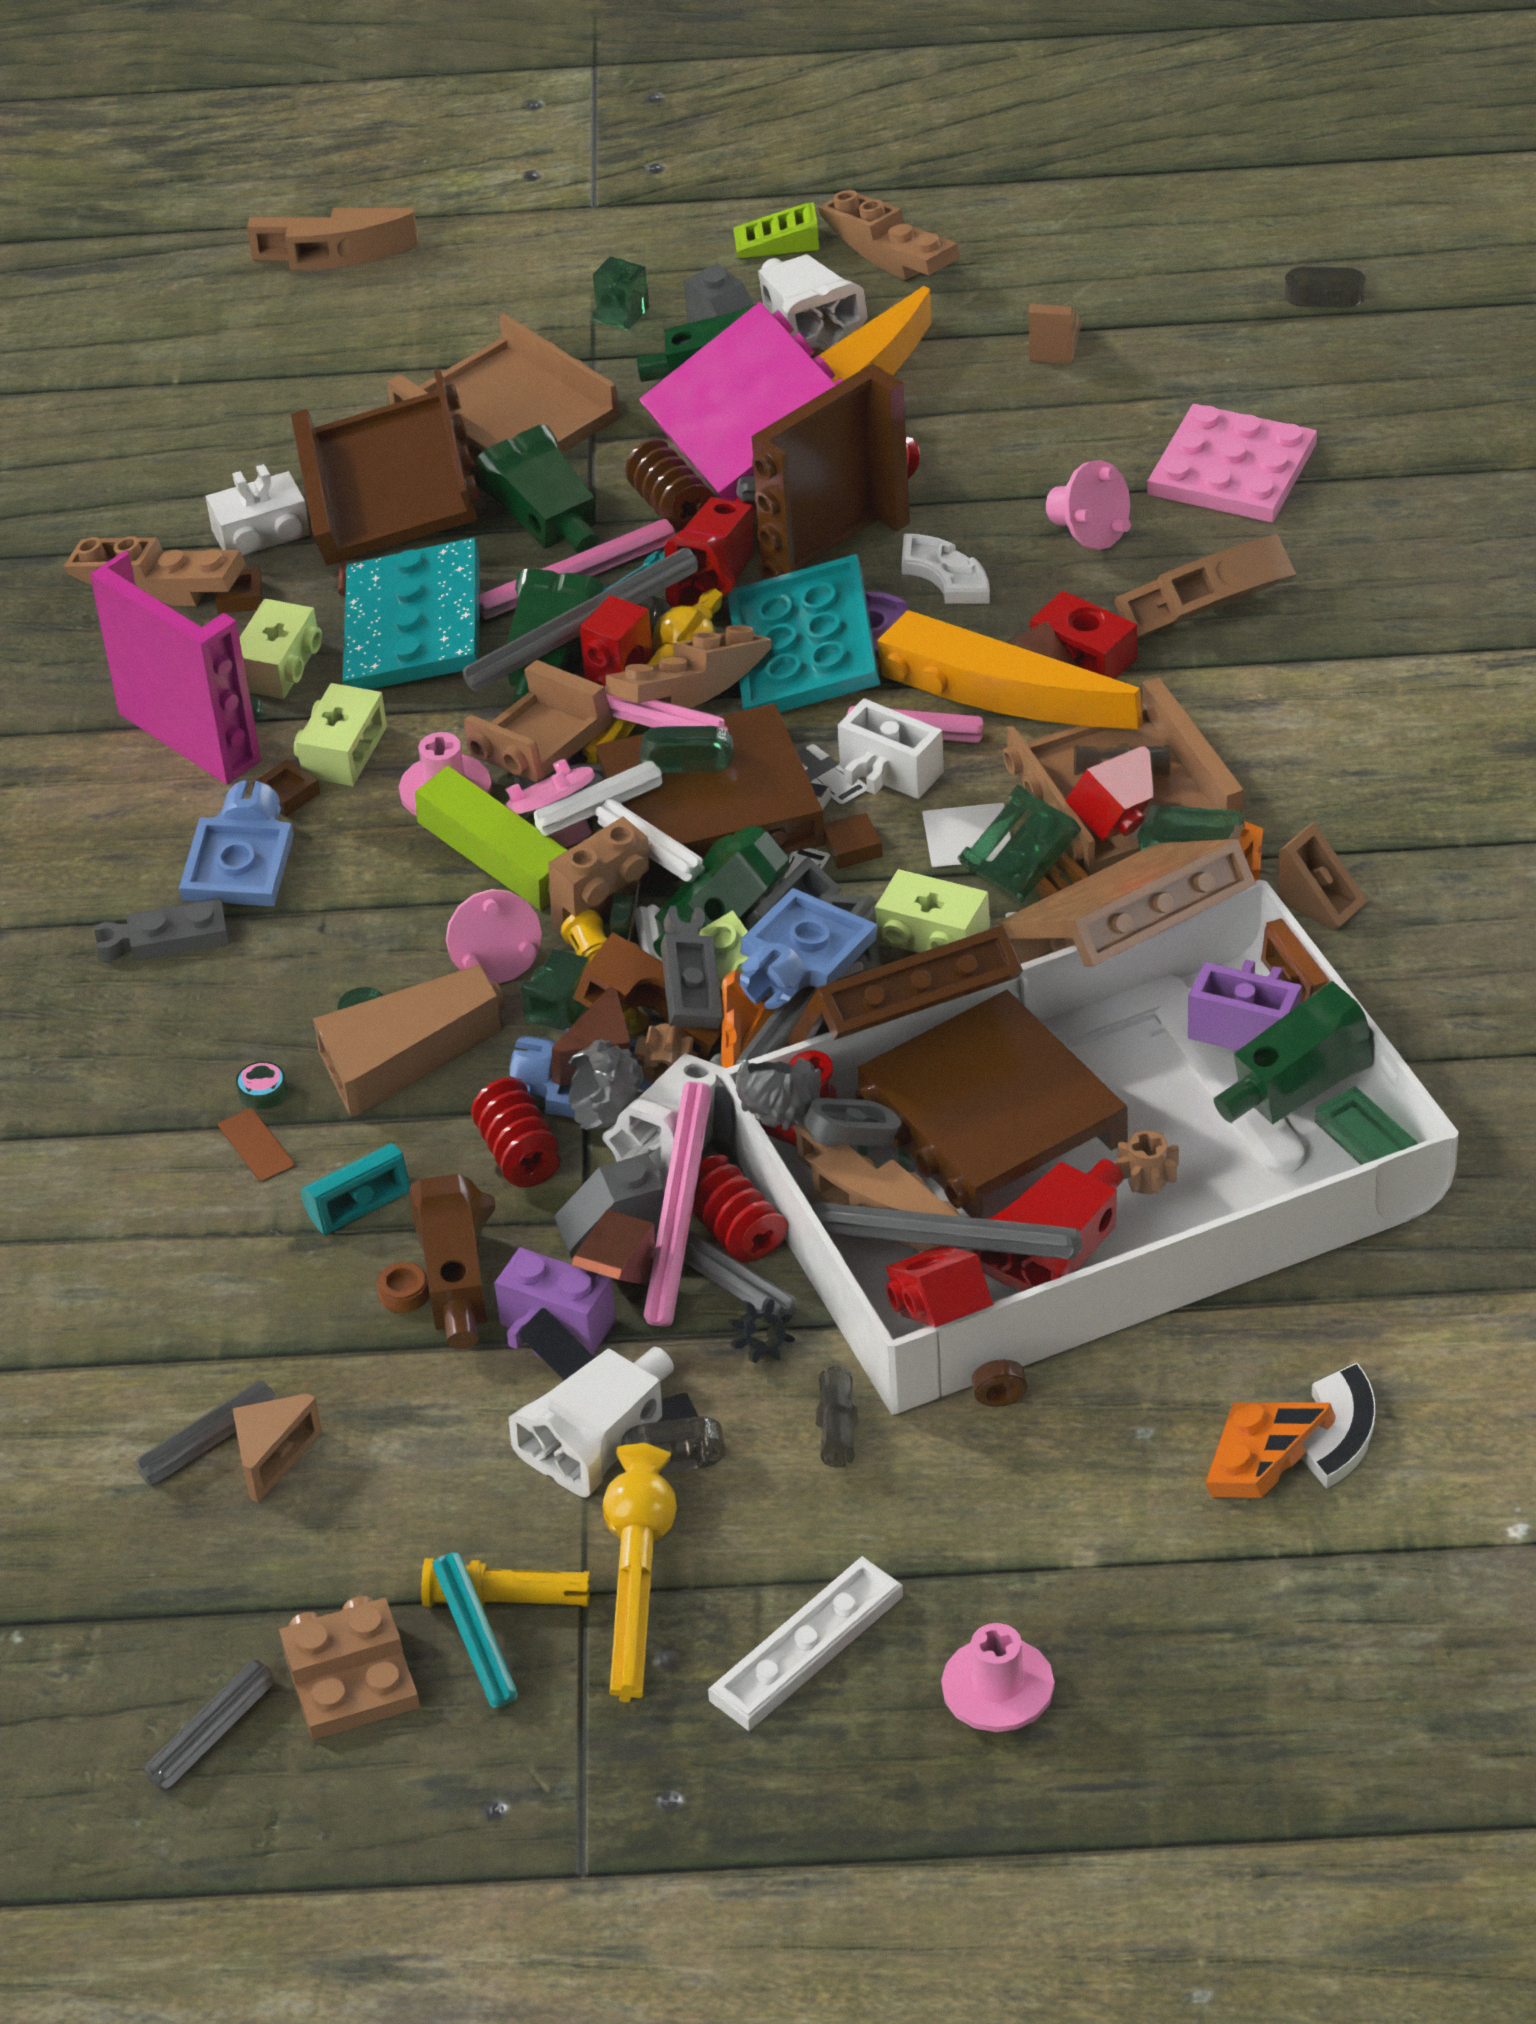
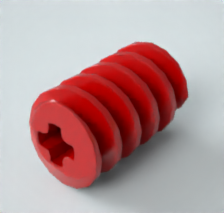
M514 1077L501 1078L491 1082L479 1092L473 1101L471 1109L472 1120L478 1127L481 1137L486 1141L489 1151L494 1155V1160L501 1168L505 1179L510 1184L521 1188L538 1185L553 1176L560 1167V1157L556 1153L558 1150V1140L550 1132V1126L543 1119L542 1112L535 1105V1100L528 1093V1088L524 1082Z
M721 1154L711 1155L700 1161L692 1208L696 1218L726 1248L727 1252L740 1262H754L773 1252L787 1234V1220L781 1214H777L775 1207L770 1202L765 1201L763 1194L758 1189H754V1185L747 1177H743V1173L736 1165L729 1164L727 1156Z

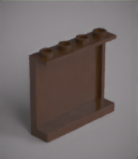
M870 364L751 436L752 465L754 468L756 490L755 502L758 517L757 534L761 556L760 571L765 580L798 570L876 520H880L895 531H899L910 524L903 382L875 364Z
M440 369L434 371L437 391L315 427L307 409L291 414L313 537L326 565L478 520L474 502L481 500V496L474 475L468 476L467 472L474 469V464L468 445H461V441L468 439L461 414L455 415L454 412L461 409L460 400L455 385L450 384L446 386Z
M775 703L719 716L724 719V726L728 728L726 736H722L720 743L715 745L663 730L595 745L597 764L600 765L605 779L646 761H653L660 768L662 773V784L660 787L628 800L621 805L700 856L702 860H704L716 840L726 835L734 836L738 830L749 826H758L766 830L786 855L795 851L825 845L823 810ZM649 858V871L642 875L639 882L642 889L682 879Z
M1001 925L818 987L783 1048L827 1032L831 1033L833 1040H837L1016 979L1021 975L1023 969L1006 930Z
M1007 989L857 1067L858 1090L855 1093L856 1100H868L879 1103L898 1115L901 1125L893 1144L898 1148L903 1147L914 1158L920 1172L926 1178L932 1177L944 1189L949 1202L957 1209L962 1208L971 1218L983 1219L982 1198L1096 1136L1111 1151L1118 1147L1119 1142H1128V1106Z

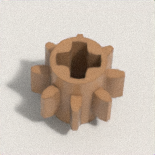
M668 1023L655 1027L649 1026L647 1038L637 1037L633 1056L639 1059L638 1065L642 1067V1073L646 1079L654 1083L684 1053L697 1057L698 1053L692 1050L694 1041L692 1036H687L681 1027L670 1026Z
M1150 1130L1138 1131L1130 1137L1128 1143H1118L1116 1165L1121 1169L1123 1179L1128 1178L1131 1192L1157 1194L1165 1187L1167 1182L1176 1183L1179 1147L1177 1145L1167 1146L1163 1133Z

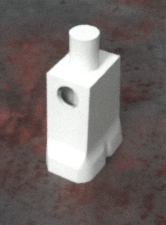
M808 254L785 262L772 258L763 264L761 270H758L763 305L771 314L779 310L794 329L790 335L793 337L799 332L811 348L820 347V349L826 351L862 327L868 318L864 289L856 283L839 277Z
M684 1053L641 1096L620 1113L615 1125L603 1133V1141L612 1150L617 1162L648 1153L664 1188V1194L682 1090L687 1082H701L710 1087L712 1096L703 1149L712 1139L716 1075L721 1080V1073L725 1069V1067L721 1066V1053L716 1054L709 1062Z
M652 1347L637 1361L632 1363L608 1348L550 1392L508 1417L511 1446L524 1462L542 1474L553 1477L564 1488L580 1497L590 1496L603 1482V1476L606 1471L618 1460L616 1456L617 1446L636 1443L662 1417L660 1382L674 1370L671 1358L661 1348Z

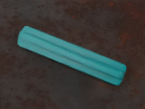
M451 1552L441 1556L433 1562L434 1572L489 1705L492 1708H500L510 1704L518 1697L517 1689L462 1557L458 1552Z

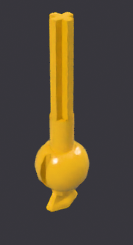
M714 588L702 593L699 603L693 607L683 605L673 607L660 616L652 634L656 653L647 665H657L661 658L674 657V643L692 640L695 633H715L711 619L712 614L721 607L722 593ZM611 716L612 724L590 741L582 750V754L588 757L586 763L597 764L595 745L627 738L637 723Z
M648 1443L617 1446L616 1456L626 1472L618 1475L609 1484L602 1505L606 1526L613 1535L621 1540L609 1690L610 1695L619 1696L620 1702H630L631 1697L642 1698L653 1543L661 1539L670 1530L677 1510L673 1488L666 1479L659 1475L660 1471L670 1461L671 1452Z

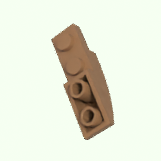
M846 190L835 194L831 201L818 207L820 216L849 246L884 271L905 281L918 273L931 275L960 259L958 243L939 237L937 234L917 229L909 224H904L902 210L883 203L881 200L869 198L853 190Z
M333 208L331 217H249L247 225L252 260L289 261L290 270H317L357 265L393 256L418 246L414 208Z
M1278 534L1225 549L1159 575L1157 580L1115 597L1114 603L1121 617L1137 624V640L1202 612L1210 609L1215 611L1295 577L1296 573Z
M129 536L125 538L99 539L97 537L81 539L63 567L67 574L92 585L90 573L126 551L130 553L137 587L165 605L197 606L205 592H229L246 563L240 550L163 551L157 537L137 538Z
M743 625L726 627V632L720 634L712 632L695 633L692 640L674 643V657L659 659V664L653 666L644 664L627 665L625 672L606 675V694L634 703L659 700L690 709L722 693L745 676L771 649L772 639L753 634L752 627Z
M805 1117L803 1118L802 1126L797 1127L795 1125L798 1159L812 1170L814 1197L821 1202L960 1216L957 1209L950 1202L940 1200L927 1189L923 1180L916 1173H909L894 1159L877 1168L867 1155L857 1153L847 1144L828 1147L812 1139L810 1131L804 1125ZM892 1241L924 1252L937 1247L935 1245Z

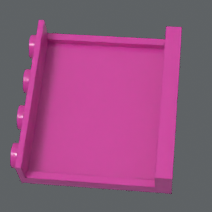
M758 302L639 399L658 426L720 499L729 501L739 498L736 495L739 478L754 476L751 436L842 382L839 378L833 383L831 379L835 374L822 357L818 355L815 359H812L810 356L814 354V351L803 336L798 332L792 337L790 333L794 329L779 310L771 314L761 302Z
M126 551L91 572L90 578L118 714L227 785L261 762L236 620L222 613L203 627H200L136 586L130 553Z

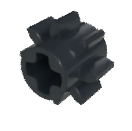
M770 1298L764 1300L762 1309H756L749 1301H743V1309L746 1313L740 1320L735 1318L728 1320L730 1325L738 1328L739 1337L734 1339L730 1345L735 1349L743 1348L746 1345L751 1347L748 1358L753 1363L759 1361L761 1352H768L770 1357L777 1361L780 1360L781 1356L777 1348L783 1341H795L792 1335L786 1333L784 1326L785 1323L791 1320L792 1314L789 1312H782L778 1315L773 1314L775 1301ZM757 1319L772 1323V1326L766 1330L767 1337L769 1338L766 1342L757 1338H751V1334L757 1330L755 1324Z

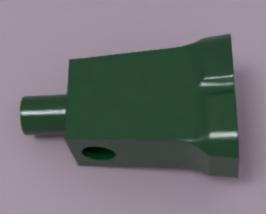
M756 304L732 313L664 329L665 352L637 357V367L641 382L666 378Z
M540 424L517 434L513 439L503 440L487 448L478 456L475 461L477 485L486 494L501 503L544 549L565 539L578 554L597 545L599 538L591 529L593 527L594 496L559 451L557 438L549 426Z
M531 568L521 570L517 574L515 590L518 603L507 644L600 594L605 589V585L595 577L574 573L558 574L550 570ZM578 636L536 660L575 674L582 657L581 637ZM534 661L508 674L510 686H517L513 696L514 703L529 692L524 669Z
M749 826L738 830L734 836L726 835L716 840L702 862V865L705 867L703 874L697 876L694 882H685L655 915V919L664 928V920L670 906H676L678 918L686 923H690L695 907L701 908L705 915L702 928L732 910L740 918L759 897L767 898L782 883L783 876L789 870V858L769 833L761 827ZM665 930L653 942V948L660 958H662L660 944L666 933Z
M1329 981L1315 991L1308 999L1235 1052L1234 1059L1238 1081L1214 1097V1105L1219 1114L1227 1122L1233 1123L1245 1113L1255 1108L1273 1125L1338 1082L1372 1067L1367 1019L1358 1002L1334 981Z

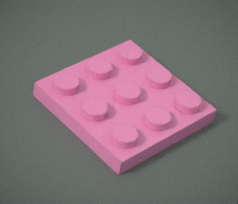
M1193 403L1147 481V495L1273 523L1316 446L1317 430Z

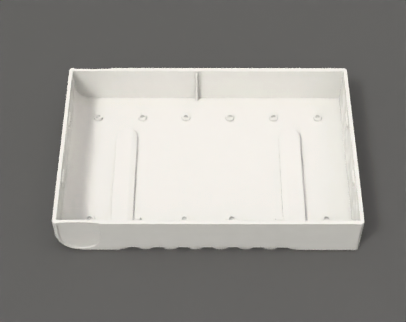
M1259 879L1255 882L1256 885L1094 967H1084L1077 947L1073 945L1022 963L1023 972L1016 979L837 1040H833L831 1033L827 1032L748 1060V1063L756 1064L765 1061L774 1063L780 1061L789 1064L796 1054L803 1051L815 1050L823 1052L833 1062L834 1074L830 1084L836 1090L837 1099L856 1100L858 1066L1007 989L1128 1106V1141L1136 1132L1150 1130L1163 1133L1167 1146L1177 1145L1179 1147L1176 1183L1167 1182L1159 1193L1141 1194L1131 1192L1128 1178L1123 1179V1182L1116 1188V1227L1078 1271L1022 1292L1016 1287L1006 1286L984 1273L994 1305L936 1328L902 1317L900 1312L896 1313L888 1300L885 1290V1284L890 1282L886 1266L924 1251L888 1240L828 1234L812 1209L816 1202H821L814 1197L812 1170L798 1159L797 1147L768 1136L758 1120L755 1119V1115L741 1109L742 1101L739 1099L736 1091V1075L742 1063L723 1069L721 1081L732 1098L730 1150L747 1178L754 1185V1189H758L765 1197V1201L770 1202L775 1207L777 1214H781L787 1220L788 1231L784 1239L891 1415L904 1412L973 1386L971 1379L974 1371L985 1363L1006 1359L1016 1361L1022 1367L1410 1221L1429 1211L1443 1198L1452 1184L1456 1171L1459 1132L1267 881ZM1282 918L1328 979L1334 981L1356 1000L1362 1008L1368 1024V1043L1371 1047L1372 1067L1338 1082L1273 1125L1255 1108L1245 1113L1233 1123H1229L1219 1114L1213 1099L1238 1081L1234 1053L1237 1050L1188 1039V995L1204 962L1241 970L1245 960L1255 961V974L1267 977L1270 971L1261 961L1266 923ZM1096 1136L983 1197V1219H989L1008 1207L1060 1161L1087 1174L1102 1159L1111 1160L1116 1164L1118 1147L1111 1151ZM893 1143L888 1146H880L877 1149H870L861 1145H849L857 1153L867 1155L877 1168L894 1159L909 1173H916L923 1180L927 1189L940 1200L949 1202L944 1189L932 1177L926 1178L920 1172L914 1158L903 1147L898 1148ZM962 1208L957 1209L961 1217H970ZM962 1248V1250L972 1253L973 1249Z

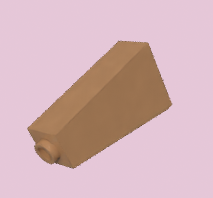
M476 965L313 1018L319 1054L350 1117L360 1115L500 1032L499 1010L505 1008V1001L496 980L489 982L481 965Z

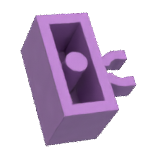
M1245 960L1241 970L1204 962L1188 995V1039L1238 1051L1301 1004L1302 985L1283 981L1282 968L1273 966L1271 973L1267 977L1255 974V961Z
M521 1247L518 1248L494 1282L500 1324L510 1327L507 1331L508 1345L515 1349H518L523 1341L519 1336V1331L541 1308H546L592 1355L616 1321L611 1278Z

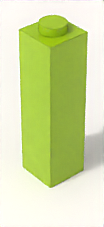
M449 765L415 791L417 822L538 910L541 911L550 903L548 863L568 851L549 836H543L539 829L537 830L532 824Z

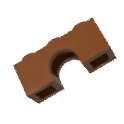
M612 932L584 969L573 999L590 1008L608 988H611L618 993L623 1013L632 1007H647L658 1012L665 1022L669 1024L662 961L642 950L637 944L627 941ZM722 1021L718 1029L681 1027L687 1036L694 1038L692 1050L698 1053L697 1058L709 1062L721 1045Z

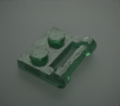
M1016 785L1008 795L1010 801L975 844L971 848L966 846L957 859L970 872L1022 903L1082 829L1075 819L1038 799L1024 787ZM1024 813L1029 814L1030 816L992 862L987 861L986 859L1022 815Z

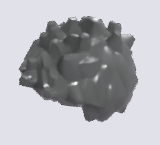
M602 1038L594 1040L590 1046L579 1051L569 1061V1064L577 1066V1070L572 1078L568 1102L571 1103V1108L575 1110V1121L581 1123L580 1128L586 1131H598L612 1127L616 1124L620 1113L646 1091L639 1089L644 1079L642 1067L637 1065L636 1059L630 1057L631 1052L628 1049L622 1050L618 1045L612 1047L611 1039L606 1041Z
M746 1057L736 1075V1091L739 1099L742 1101L741 1109L745 1112L749 1111L751 1114L755 1113V1119L769 1127L775 1128L782 1124V1130H788L793 1125L797 1127L802 1126L803 1118L806 1116L811 1102L814 1099L820 1098V1069H814L812 1062L809 1060L805 1061L803 1058H798L795 1065L792 1066L780 1061L776 1063L769 1061L758 1064L748 1063L749 1058Z

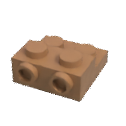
M624 816L548 863L552 929L562 937L560 932L561 926L570 915L576 917L589 909L596 911L601 916L615 906L626 903L636 894L637 880L649 871L648 837Z
M368 1596L354 1597L344 1604L341 1611L321 1617L315 1612H304L295 1616L290 1621L289 1626L279 1629L284 1656L312 1741L420 1708L418 1694L403 1654L401 1639L386 1597L375 1601Z

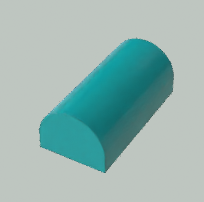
M389 1143L301 1188L300 1193L304 1207L312 1222L324 1236L409 1193L410 1181L403 1152L393 1143Z

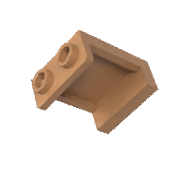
M536 660L524 669L529 689L526 695L492 722L469 715L463 720L467 737V747L471 756L538 783L555 771L553 766L555 762L562 759L567 761L607 729L612 724L605 686Z

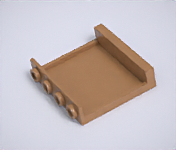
M505 313L499 316L502 335L500 339L442 372L446 386L454 384L458 393L461 409L454 412L455 415L461 414L468 439L462 440L461 445H468L474 464L473 471H475L476 459L484 450L503 440L513 439L517 434L537 425L545 424L550 427L557 438V447L563 453L619 419L617 406L618 392L615 384L610 379L593 371L582 361L573 358L559 349L554 343L540 337L526 325L520 324ZM401 374L387 381L390 405L438 390L435 377L419 386Z
M1160 677L1142 683L1143 725L1139 729L1076 726L1026 743L1013 725L1007 727V747L1003 749V759L1007 770L1011 775L1016 774L1023 783L1028 800L1032 804L1037 803L1042 810L1049 830L1052 833L1057 832L1064 842L1067 853L1075 861H1078L1082 869L1089 876L1155 843L1197 841L1220 812L1244 821V789ZM1144 745L1150 751L1153 799L1142 813L1145 816V820L1130 835L1123 836L1119 834L1102 842L1070 808L1065 800L1086 769Z
M1238 839L1155 843L998 921L997 925L1004 926L1020 964L1031 961L1052 950L1050 948V938H1073L1084 967H1094L1256 885Z

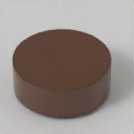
M1001 1359L985 1363L977 1368L972 1375L971 1380L975 1398L978 1402L987 1406L1001 1407L1012 1404L1019 1400L1027 1391L1024 1369L1021 1364L1013 1360Z

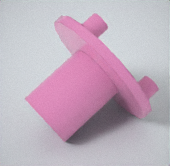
M1102 460L1085 462L1073 472L1067 486L1054 487L1047 496L1046 513L1049 520L1057 526H1068L1071 535L1083 547L1092 550L1109 548L1122 537L1124 532L1130 530L1129 514L1131 506L1129 489L1123 475L1113 464Z
M437 732L424 737L420 741L418 747L420 761L414 763L402 775L398 787L402 805L411 814L417 816L415 791L447 765L489 795L492 789V782L488 769L479 760L462 754L460 741L455 735L447 732Z
M566 759L559 760L553 764L556 774L533 784L523 791L519 784L508 787L506 790L510 799L505 806L516 814L537 810L583 788L595 777L594 771L591 767H579L570 770ZM585 819L549 835V837L566 848L587 838L592 832Z
M490 889L473 894L457 907L448 922L446 944L449 957L459 971L481 965L489 982L496 980L500 984L514 980L530 968L540 950L542 930L538 915L525 899L511 891Z
M991 1623L980 1627L973 1634L971 1643L959 1648L948 1660L941 1679V1686L945 1704L957 1719L975 1729L1003 1732L1020 1729L1029 1723L1035 1722L1050 1705L1054 1691V1678L1050 1663L1037 1648L1022 1641L1019 1633L1011 1626L1002 1623Z

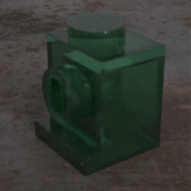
M609 256L594 272L593 283L596 309L592 312V320L629 331L650 308L646 267Z
M553 949L542 967L538 966L535 969L531 981L524 979L520 985L525 1021L566 1031V1028L570 1029L585 1005L573 998L583 971L589 964V958Z

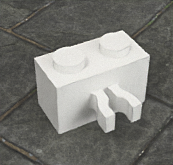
M265 464L256 466L258 477L254 482L246 483L244 476L239 471L232 473L236 487L206 495L211 529L222 550H240L243 556L311 535L305 500L289 471L270 477Z
M865 698L838 724L840 767L844 768L845 783L853 786L859 778L866 777L867 792L875 795L885 785L919 799L944 773L942 730Z

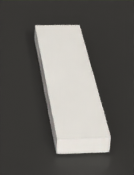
M863 1556L860 1557L708 1689L709 1701L748 1731L752 1730L903 1597L902 1584Z

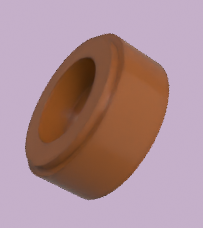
M399 1262L392 1264L381 1271L376 1281L380 1303L392 1312L406 1313L414 1311L423 1306L430 1295L427 1273L421 1266L414 1263Z

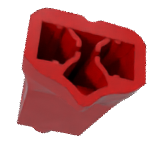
M710 497L685 528L668 540L665 545V558L682 548H689L698 560V570L695 573L665 588L666 602L670 609L681 605L693 607L699 603L702 593L714 588L722 593L723 601L726 594L734 589L736 579L753 555V519L756 516V507L753 503H743L740 498L729 501Z
M1102 1159L1086 1174L1060 1161L1013 1203L989 1218L991 1220L1076 1228L1080 1231V1241L1083 1242V1248L1081 1252H1078L1075 1259L1068 1260L973 1250L972 1253L978 1255L983 1273L1006 1286L1016 1287L1022 1292L1078 1271L1116 1227V1188L1123 1182L1121 1169L1111 1160Z

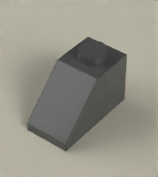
M719 264L706 268L684 280L687 321L689 323L732 313L754 304L743 282Z
M648 1153L598 1167L555 1215L556 1226L570 1258L574 1257L607 1209L654 1223V1234L658 1233L664 1200V1188Z

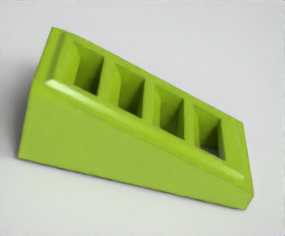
M814 202L801 204L733 227L736 253L739 259L819 250L818 222Z

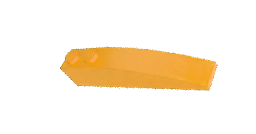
M926 286L921 287L819 354L835 374L831 379L833 383L839 378L842 381L846 380L872 363L893 376L914 351L932 323L930 289Z
M907 610L877 640L882 677L958 703L996 713L1053 723L1120 729H1139L1143 725L1139 687Z

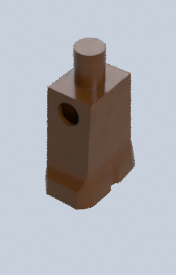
M460 1174L419 1179L410 1186L409 1197L415 1230L425 1256L435 1329L446 1330L447 1344L451 1348L467 1349L474 1346L479 1340L477 1324L487 1323L478 1246L483 1227L495 1211V1198L492 1195L481 1192L472 1180Z

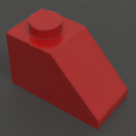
M1143 745L1086 769L1065 800L1070 808L1102 842L1119 834L1123 836L1130 835L1145 820V816L1142 813L1153 799L1150 751Z

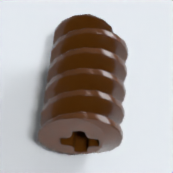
M649 440L641 443L632 451L627 459L625 473L630 485L637 490L639 495L654 509L656 514L662 519H667L674 529H684L710 497H714L711 490L704 485L702 480L695 475L684 460L679 458L673 449L668 448V443L662 440Z

